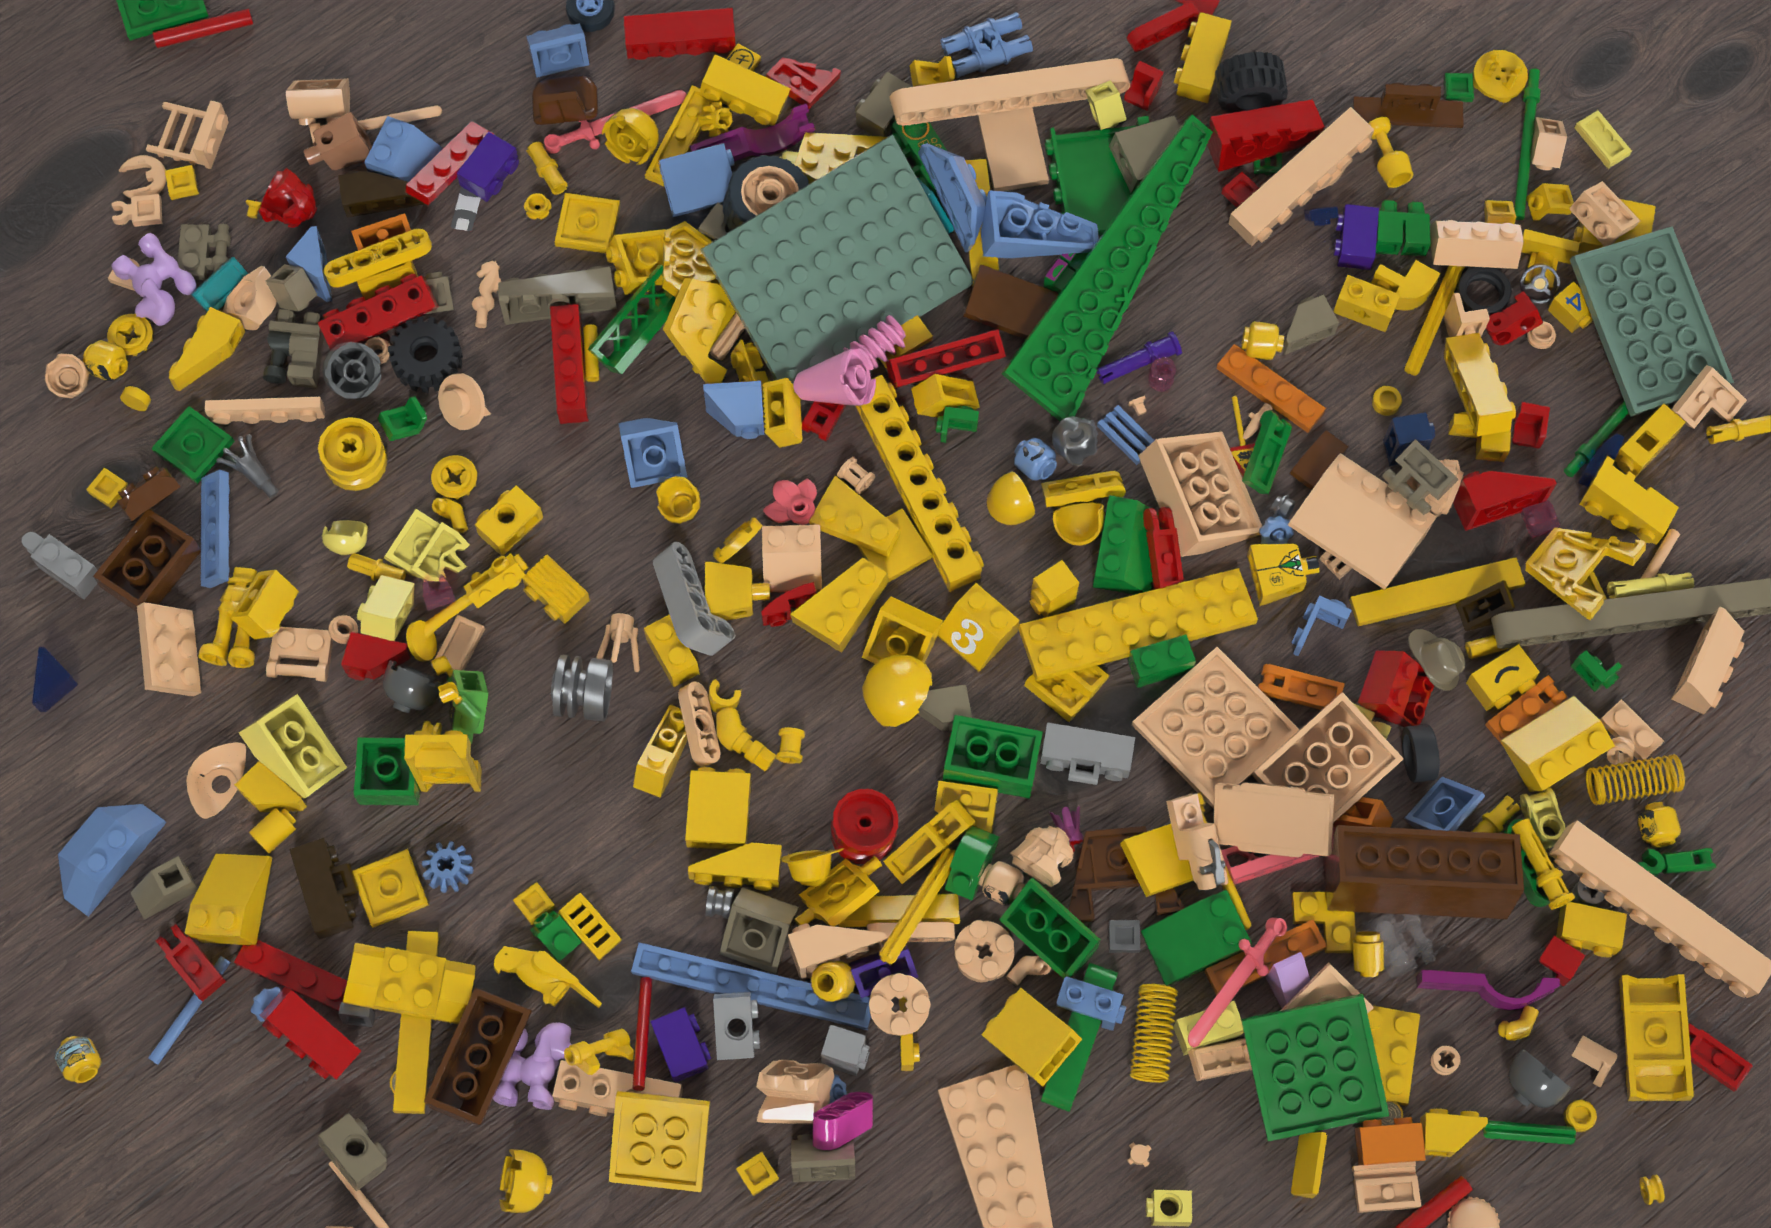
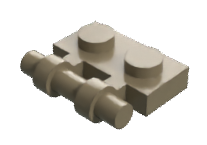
M181 224L177 261L179 268L191 273L195 280H207V270H214L216 272L229 260L226 257L227 247L231 243L229 226L227 224H219L217 233L211 235L209 225ZM210 247H216L215 256L209 258Z
M1416 439L1395 460L1402 469L1397 474L1393 470L1388 469L1382 476L1389 483L1388 487L1395 493L1399 492L1407 499L1406 503L1413 510L1417 509L1423 515L1427 514L1431 509V506L1425 501L1429 494L1439 500L1459 480ZM1411 476L1420 484L1416 491L1407 484Z

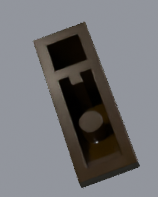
M349 171L344 175H338L342 206L347 218L425 205V203L406 193L407 181L368 171Z

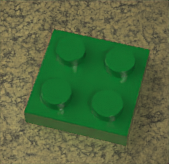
M188 406L151 449L167 463L198 484L201 478L217 463V458H221L224 455L223 449H229L235 441L225 431Z

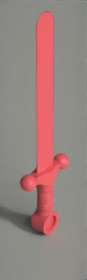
M676 90L630 108L641 110L651 116L682 104L687 93L683 90ZM614 114L589 123L587 120L579 121L581 123L580 128L564 135L549 134L544 139L545 150L550 154H556L561 150L562 146L581 139L589 141V146L592 149H598L600 142L598 139H595V136L602 134L604 124Z
M1269 918L1265 925V933L1254 947H1251L1250 941L1247 939L1239 941V948L1244 951L1246 956L1190 1031L1188 1043L1191 1047L1195 1048L1200 1045L1255 968L1260 976L1268 974L1269 969L1264 965V954L1277 936L1285 934L1287 924L1284 919Z

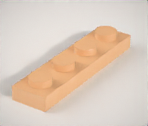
M321 397L205 401V412L209 420L219 425H226L232 421L255 424L262 420L284 423L291 419L313 422L316 419L325 418V407Z

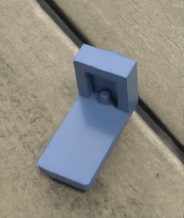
M1319 595L1316 604L1309 603L1303 619L1308 620L1305 628L1298 627L1292 640V644L1297 645L1293 654L1299 656L1316 618L1343 629L1352 610L1339 600H1329Z
M1070 977L1064 978L1056 1003L1058 1007L1102 1020L1101 1027L1113 1031L1115 1023L1122 1024L1127 1007L1121 1005L1124 994Z

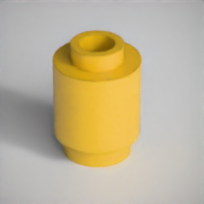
M1361 931L1355 933L1356 939L1353 940L1354 971L1360 972L1362 977L1378 976L1379 971L1385 969L1384 943L1380 939V932Z

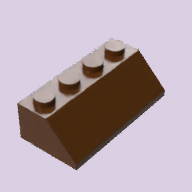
M475 988L424 1099L427 1107L454 1119L481 1126L532 1010Z

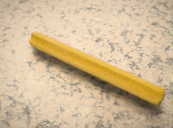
M1448 266L1404 368L1406 373L1413 376L1419 374L1465 266Z
M949 848L943 850L880 950L881 961L893 964L948 878L951 871L950 865L956 850Z

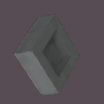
M1109 920V953H1139V920Z
M341 1002L338 1014L343 1024L373 1027L375 1014L372 1008Z

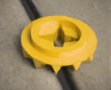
M125 314L118 317L112 322L107 332L108 342L122 347L126 355L137 357L138 353L147 351L150 342H153L151 324L146 318L137 317L136 314ZM134 330L138 337L132 338L128 343V340L123 335H130Z
M452 455L441 459L434 466L431 481L436 492L443 497L458 500L462 496H469L470 491L476 487L478 474L474 464L469 459L463 456ZM448 471L456 476L462 474L459 477L461 485L456 484L454 481L448 483L450 481Z

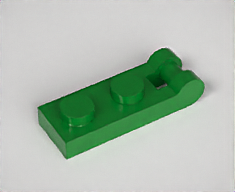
M1272 410L1265 411L1260 418L1262 426L1242 479L1243 483L1260 494H1269L1292 430V425L1284 419L1279 420L1278 415Z

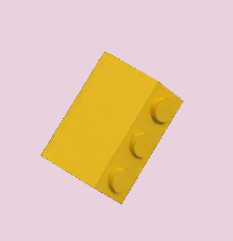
M1575 696L1568 698L1500 740L1529 792L1547 789L1615 746L1601 720Z

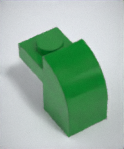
M971 826L963 836L954 854L945 890L972 901L976 897L980 878L985 868L992 862L1000 837Z

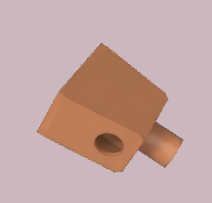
M352 112L316 129L313 135L317 145L305 149L304 154L309 165L324 160L331 170H338L365 162L372 145L368 134Z

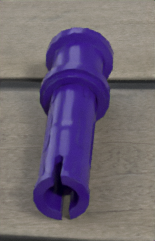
M1171 331L1167 333V337L1153 343L1151 341L1146 342L1143 349L1096 369L1097 374H1100L1098 376L1099 380L1104 385L1150 363L1156 366L1167 357L1174 354L1179 356L1182 354V349L1176 335Z

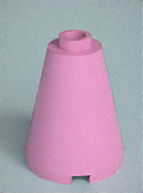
M848 349L799 372L793 383L794 391L802 400L854 406L868 404L871 402L876 388V379L871 380L869 371L874 370L873 364L869 356L862 349Z

